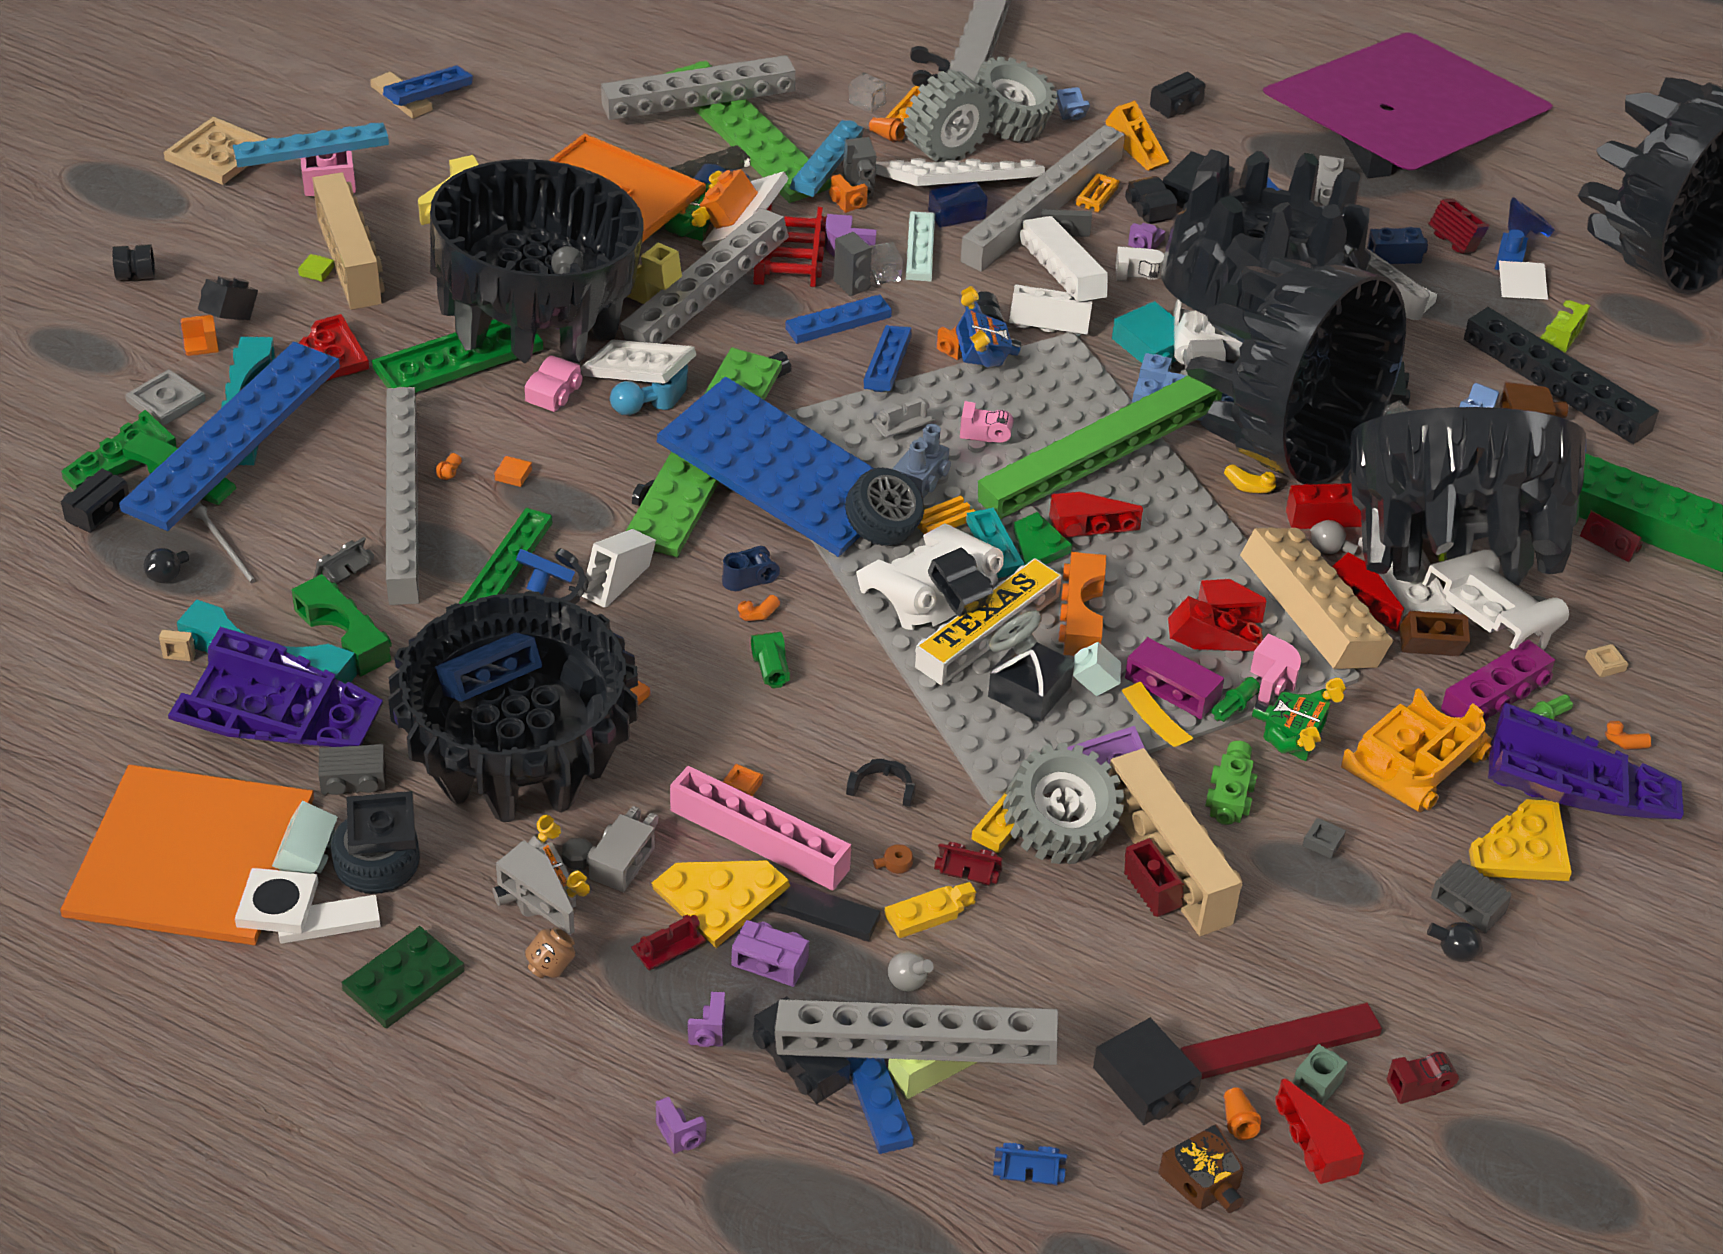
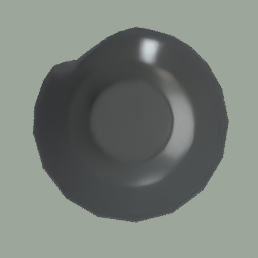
M564 246L559 248L552 256L551 265L555 274L570 273V265L572 263L579 264L582 271L584 269L581 252L574 247Z

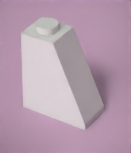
M630 529L595 542L586 572V577L589 581L588 588L582 597L604 608L608 607L650 566L656 540L634 529Z

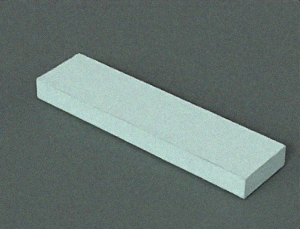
M910 212L906 280L932 281L935 213Z

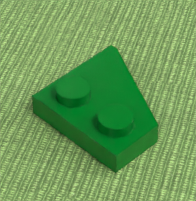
M1038 512L1014 522V534L1018 541L1019 554L1022 555L1025 565L1034 558L1046 565L1071 553L1072 544Z

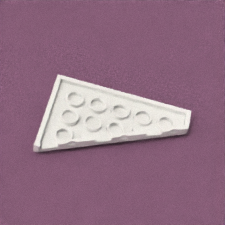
M919 158L911 159V162H904L902 160L876 162V174L915 186L1039 177L1045 172V166L1035 164V160L1023 159L1021 163L1013 161L989 163L980 162L979 159H966V162L954 160L925 162V159Z

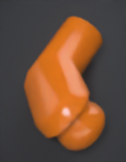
M451 453L445 461H441L436 467L437 477L442 480L454 478L456 469L462 463L461 457Z
M769 595L759 606H753V603L749 600L747 602L742 601L737 607V610L740 612L739 617L744 621L766 620L780 606V600L775 595Z
M1609 721L1607 723V731H1605L1607 739L1621 748L1629 750L1651 747L1649 733L1628 734L1623 732L1624 725L1620 721Z

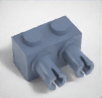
M936 424L926 425L923 429V438L919 437L917 440L912 441L909 450L893 467V470L905 474L916 484V487L921 492L922 499L929 492L934 491L939 479L942 476L945 477L951 467V461H949L950 448L940 445L941 428Z

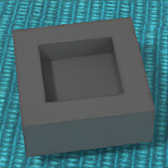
M1317 817L1304 837L1302 846L1332 859L1345 838L1346 830Z

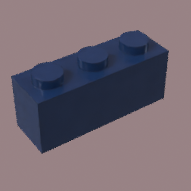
M516 632L435 667L443 695L462 702L541 668L542 664L535 638Z

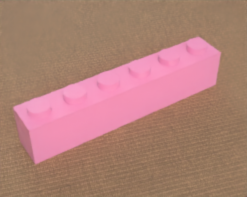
M687 766L670 785V810L832 891L850 870L851 844L705 773Z

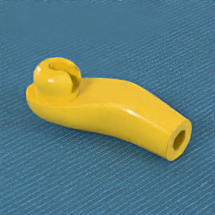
M1235 464L1227 466L1224 471V475L1230 482L1243 492L1269 493L1276 488V476L1269 471L1261 474V476L1253 475Z

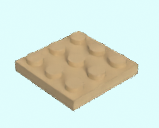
M212 117L164 151V157L170 163L224 185L248 167H237L233 145L241 144L242 142L263 141L266 138Z

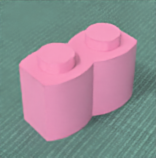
M553 355L547 357L539 370L529 378L524 387L525 402L553 412L557 411L567 403L569 395L581 386L583 376L580 372V365Z

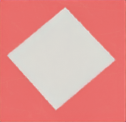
M1499 261L1502 297L1548 300L1545 263Z

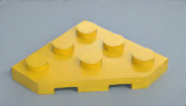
M1526 799L1510 816L1506 815L1492 826L1488 834L1473 841L1469 850L1471 866L1475 867L1479 874L1482 873L1484 877L1569 881L1572 873L1559 803L1549 800Z
M768 861L675 863L651 883L654 891L682 917L686 914L689 916L695 914L697 916L700 926L696 929L715 948L719 947L737 932L746 920L750 921L790 887L789 880Z

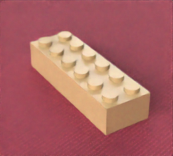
M343 172L312 177L317 219L331 258L334 260V266L350 310L382 304L381 293H385L382 277H379L378 273L382 272L381 259L379 256H376L374 241H371L369 228L365 226L363 212L359 211L358 200L353 194L351 182H346Z
M1255 528L1240 556L1332 668H1377L1394 640L1385 631V627L1371 615L1368 607L1359 601L1353 594V590L1337 575L1336 570L1324 560L1320 551L1312 546L1306 539L1305 534L1298 528Z
M1144 748L1112 758L1110 761L1112 768L1109 771V776L1117 774L1120 783L1116 790H1123L1124 798L1120 803L1124 805L1123 813L1119 817V823L1134 844L1147 838L1153 839L1184 882V893L1182 898L1183 905L1180 907V910L1200 937L1233 925L1242 888V880L1239 873L1230 867L1225 860L1222 850L1214 845L1208 836L1206 828L1198 823L1192 814L1190 806L1182 801L1176 792L1174 784L1166 779L1160 771L1158 762L1151 758Z

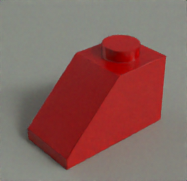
M1231 579L1201 580L1199 601H1204L1247 622L1263 623L1267 602L1265 597Z

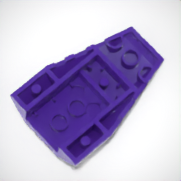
M220 627L208 646L209 664L191 695L181 692L168 714V719L227 737L321 748L360 746L363 744L383 705V700L350 682L345 684L337 680L336 675L326 669L321 671L311 666L310 660L300 655L295 657L287 653V648L278 643Z
M1504 703L1491 742L1493 747L1489 755L1488 779L1493 780L1500 786H1510L1521 790L1531 797H1540L1589 811L1657 819H1681L1684 815L1681 781L1644 763L1638 767L1628 762V755L1616 750L1615 754L1597 747L1598 740L1589 736L1583 740L1571 734L1573 728L1563 723Z

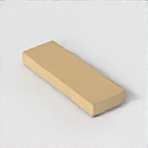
M390 71L370 81L371 87L383 96L384 86L398 83L402 80ZM426 98L404 106L395 105L412 119L433 110L432 103Z

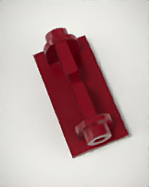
M1593 511L1590 512L1579 535L1627 562H1630L1634 552L1638 553L1643 546V543L1640 542L1642 537Z
M949 842L947 845L939 843V853L943 858H936L934 869L940 870V874L962 879L964 869L968 868L970 869L968 881L988 886L991 883H998L1000 872L995 871V869L1002 871L1003 864L1002 858L998 857L996 853L983 849L979 850V852L966 850L964 845L956 842Z
M686 914L683 916V919L669 925V928H663L647 937H641L640 942L632 946L631 949L650 971L706 942V940L696 929L700 926L697 916L695 914L691 916Z

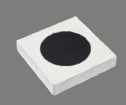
M252 868L235 916L236 927L302 934L318 886L317 874Z

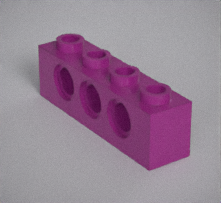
M1528 639L1516 649H1511L1447 688L1441 711L1450 717H1463L1473 703L1484 712L1483 719L1486 723L1491 716L1498 712L1501 713L1504 703L1511 705L1519 699H1525L1536 688L1546 686L1553 677L1552 669L1555 659Z

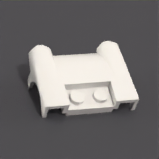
M1177 299L1173 309L1174 355L1179 363L1184 364L1183 353L1184 349H1188L1190 340L1222 339L1226 350L1225 360L1236 362L1241 357L1239 347L1242 343L1212 326L1208 322L1206 315L1196 310L1182 309V302Z
M944 523L924 534L925 545L915 548L914 552L909 555L895 559L891 564L878 559L856 571L862 593L865 594L870 588L881 591L891 601L897 611L902 628L914 630V625L929 622L934 627L957 614L951 609L944 594L938 590L928 574L931 561L962 547L975 558L977 570L991 580L994 589L995 584L998 582L997 573L1002 568L1004 562L1002 551Z
M1481 550L1430 565L1423 585H1430L1436 577L1446 582L1442 593L1447 595L1445 601L1490 633L1504 628L1515 635L1510 646L1513 650L1533 633L1541 636L1538 647L1544 650L1548 645L1551 635L1568 620L1569 609L1562 599L1552 597L1538 602L1498 574L1500 562L1498 557L1490 550Z

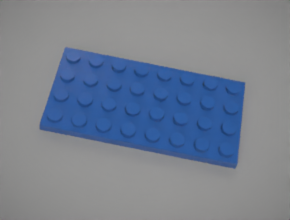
M725 376L657 434V443L837 557L844 553L860 537L848 521L845 501L849 490L858 478L874 468Z

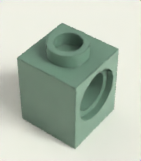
M1318 1044L1296 1069L1293 1084L1323 1106L1342 1084L1348 1062L1337 1053L1329 1051Z

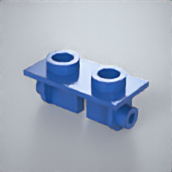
M1004 1143L1003 1148L996 1147L994 1157L1001 1158V1162L994 1161L993 1175L1000 1176V1180L1025 1182L1026 1169H1033L1032 1183L1057 1186V1182L1064 1183L1065 1168H1059V1164L1065 1165L1067 1154H1059L1060 1150L1054 1147H1039L1038 1151L1024 1150V1145Z

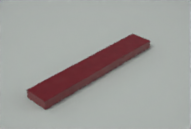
M1367 1002L1181 1047V1051L1202 1073L1201 1079L1311 1053L1318 1044L1327 1049L1380 1036L1382 1028Z

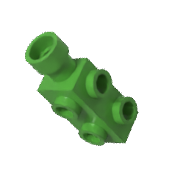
M1244 741L1229 743L1226 754L1222 756L1221 765H1214L1210 783L1216 784V788H1209L1205 806L1211 808L1209 816L1215 817L1219 823L1229 825L1233 822L1240 823L1242 815L1249 816L1252 797H1247L1246 795L1247 791L1254 792L1257 774L1251 773L1254 762L1251 760L1252 747Z

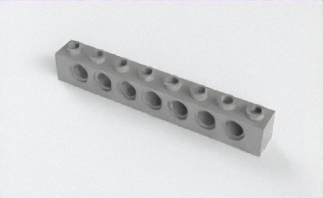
M785 55L602 83V106L608 119L614 120L795 91L796 71L788 56Z
M760 208L682 273V277L666 290L662 289L625 319L620 324L625 341L662 344L789 238L784 216Z
M779 1000L775 1026L777 1055L1057 1065L1058 1009Z

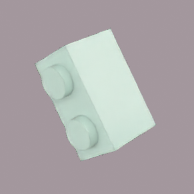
M302 800L291 817L272 867L289 872L314 874L316 871L321 873L328 859V855L324 854L326 848H331L332 838L335 833L333 828L338 817Z

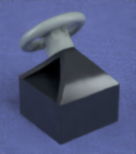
M1029 611L1017 616L1001 627L989 642V647L994 652L1011 649L990 671L988 697L1041 722L1071 687L1074 660L1037 642L1032 633L1040 625L1042 615L1038 611Z

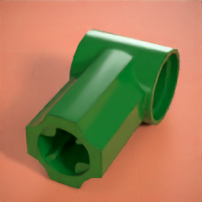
M782 632L751 635L753 659L759 663L764 684L771 686V688L782 687L783 684L790 681Z

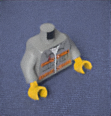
M543 815L537 822V829L540 831L539 835L534 834L528 843L533 847L542 849L546 853L572 908L576 907L575 895L583 897L589 893L590 887L586 883L587 877L580 871H574L569 875L553 843L546 841L548 838H557L561 833V828L554 822L551 816ZM501 886L493 887L494 898L498 906L516 901L522 915L526 917L540 915Z

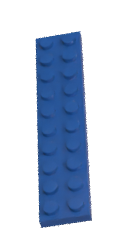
M292 342L119 503L121 512L169 531L340 368L339 359L297 342Z

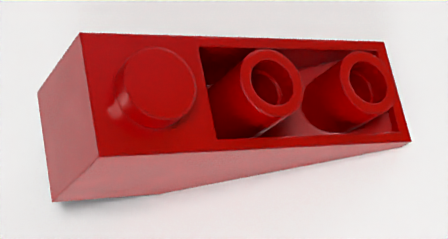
M1084 492L1051 494L1049 517L1053 527L1064 538L1140 530L1143 507L1140 505Z
M1347 552L1332 566L1336 570L1337 575L1353 590V594L1359 601L1368 607L1369 612L1378 622L1398 632L1405 610L1378 573L1366 570L1365 561Z
M1187 596L1168 617L1170 639L1193 649L1255 651L1263 641L1261 627L1190 596Z
M1282 1079L1278 1095L1275 1097L1277 1110L1280 1115L1285 1116L1289 1123L1291 1137L1296 1144L1299 1143L1304 1153L1305 1164L1310 1172H1314L1319 1184L1359 1174L1364 1152L1350 1126L1288 1079Z

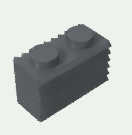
M855 232L845 234L835 240L834 282H837V285H840V288H843L842 290H845L848 296L856 295L871 287V251L873 248Z
M384 744L319 748L318 775L322 794L339 795L346 792L352 793L353 791L356 793L359 791L371 793L385 790L386 760Z
M1460 859L1435 881L1431 898L1482 932L1487 933L1505 915L1512 894L1510 891H1506L1501 884L1494 883L1493 880L1490 881L1482 873L1479 874L1475 867L1462 863Z

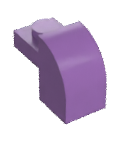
M827 214L825 247L832 256L835 257L836 238L851 232H855L872 247L871 256H875L876 230L852 228L853 216Z

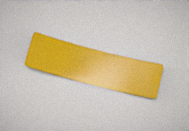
M1142 682L1122 689L1123 694L1141 718L1170 745L1177 747L1193 739L1191 735L1180 728L1160 708Z

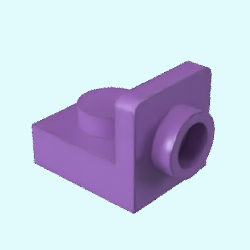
M1144 222L1141 225L1133 223L1130 227L1128 246L1155 250L1164 240L1165 231Z
M711 992L710 1006L704 1005L703 1019L688 1020V1043L690 1045H699L701 1047L723 1046L726 1015L725 992Z
M669 1097L656 1101V1124L673 1154L683 1150H692L705 1142L706 1121L703 1116L687 1122L681 1108L676 1109Z

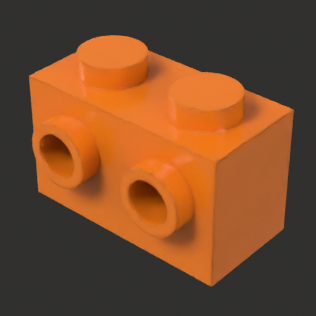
M742 169L732 172L727 170L718 177L716 185L705 193L706 197L699 206L707 209L710 215L709 220L718 229L734 225L758 192Z

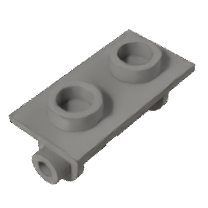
M918 397L915 400L904 403L903 410L900 405L881 410L880 414L876 416L877 419L872 420V423L885 438L931 423L933 419L926 412V409L930 407L929 401L926 398Z

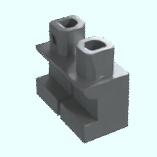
M869 137L846 139L843 178L848 183H851L852 187L865 184L868 187L867 198H871L875 190L877 159Z

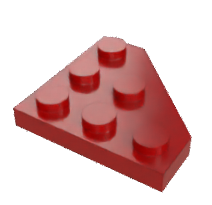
M342 314L316 320L311 326L312 331L308 337H303L299 344L339 359L340 368L326 381L370 369L368 358Z

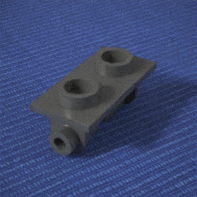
M363 537L356 542L351 540L344 544L336 554L323 556L316 563L317 567L313 578L323 574L331 583L339 584L351 575L345 567L348 566L355 574L371 565L372 560H374V554L371 550L363 548L366 538Z

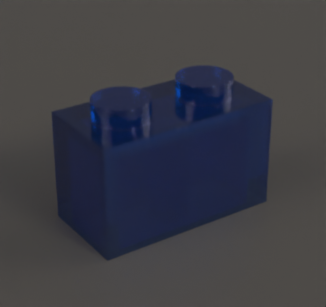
M977 182L933 189L929 192L928 211L935 213V222L939 228L985 219L988 198Z

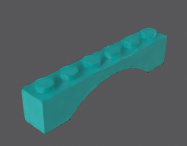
M240 337L238 348L233 349L234 365H230L229 368L230 383H226V400L222 401L221 408L276 358L273 337ZM258 446L238 465H255Z
M197 599L176 622L178 631L192 633L195 649L208 653V646L220 627L244 633L228 619L223 608ZM330 644L308 647L284 646L287 648V653L295 657L300 655L310 660L311 666L321 671L326 669L334 673L336 679L345 684L351 683L357 675L354 652Z

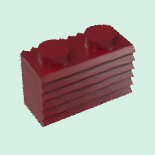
M1442 199L1433 217L1428 222V225L1434 229L1433 233L1435 236L1443 240L1447 239L1452 243V249L1461 254L1475 252L1490 227L1486 222L1468 210V208L1457 202L1456 199Z
M1147 838L1126 847L1124 875L1128 876L1127 880H1131V884L1134 885V889H1137L1140 898H1144L1143 902L1147 903V907H1150L1153 916L1159 917L1180 908L1183 905L1184 882L1153 839Z

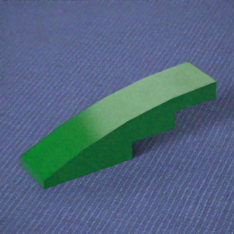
M142 432L138 433L122 447L124 457L147 464L150 474L178 449ZM224 477L202 500L219 505L236 489V486Z

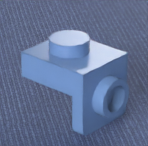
M1079 87L1057 90L1058 96L1056 99L1062 120H1079L1085 117L1090 104L1089 101H1083Z
M1475 383L1469 397L1461 401L1459 407L1494 408L1500 392Z

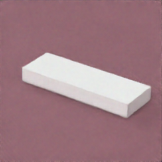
M376 895L311 905L303 933L278 932L280 944L381 927Z

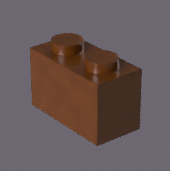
M1409 611L1400 624L1401 652L1460 656L1470 643L1468 617L1465 614Z

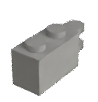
M632 806L625 816L620 814L613 825L609 824L604 831L600 843L597 847L593 846L588 853L589 878L624 893L655 849L654 830L659 819L657 814L649 813L642 823L639 821L640 808Z

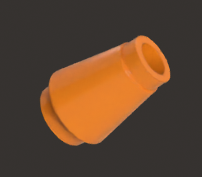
M873 117L869 123L871 132L892 142L901 141L905 137L904 130L907 127L900 118Z
M1236 1087L1227 1090L1224 1094L1228 1131L1239 1140H1248L1255 1137L1260 1131V1115L1241 1088Z

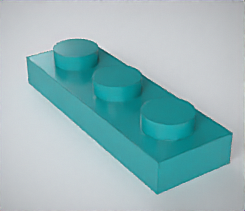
M994 508L967 513L966 522L973 536L1000 549L1003 553L1004 562L1002 568L997 573V578L1013 575L1020 566L1025 565Z

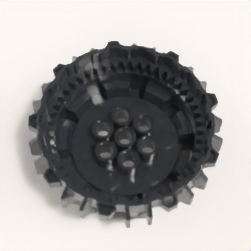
M533 591L508 595V593L477 598V600L469 603H455L446 607L445 614L434 618L416 636L408 640V647L398 649L394 656L395 667L398 670L389 677L390 696L388 697L390 720L398 728H403L408 733L406 738L409 759L422 763L426 768L427 774L433 777L445 795L455 804H461L466 801L476 778L479 794L484 796L494 817L501 822H511L515 819L519 786H528L541 782L553 810L557 812L568 810L574 804L587 775L592 779L601 778L616 746L629 740V724L637 721L638 718L637 695L630 690L638 686L635 657L633 654L625 651L624 638L612 632L610 620L602 614L594 615L589 611L587 612L586 609L580 608V606L566 600L540 595L539 592ZM516 632L535 638L542 664L541 668L462 702L443 695L435 666Z

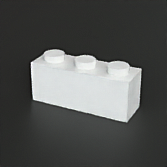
M1015 285L1009 323H1014L1015 326L1020 328L1034 326L1040 327L1041 330L1046 332L1060 330L1080 336L1088 332L1092 300L1077 302L1068 292Z

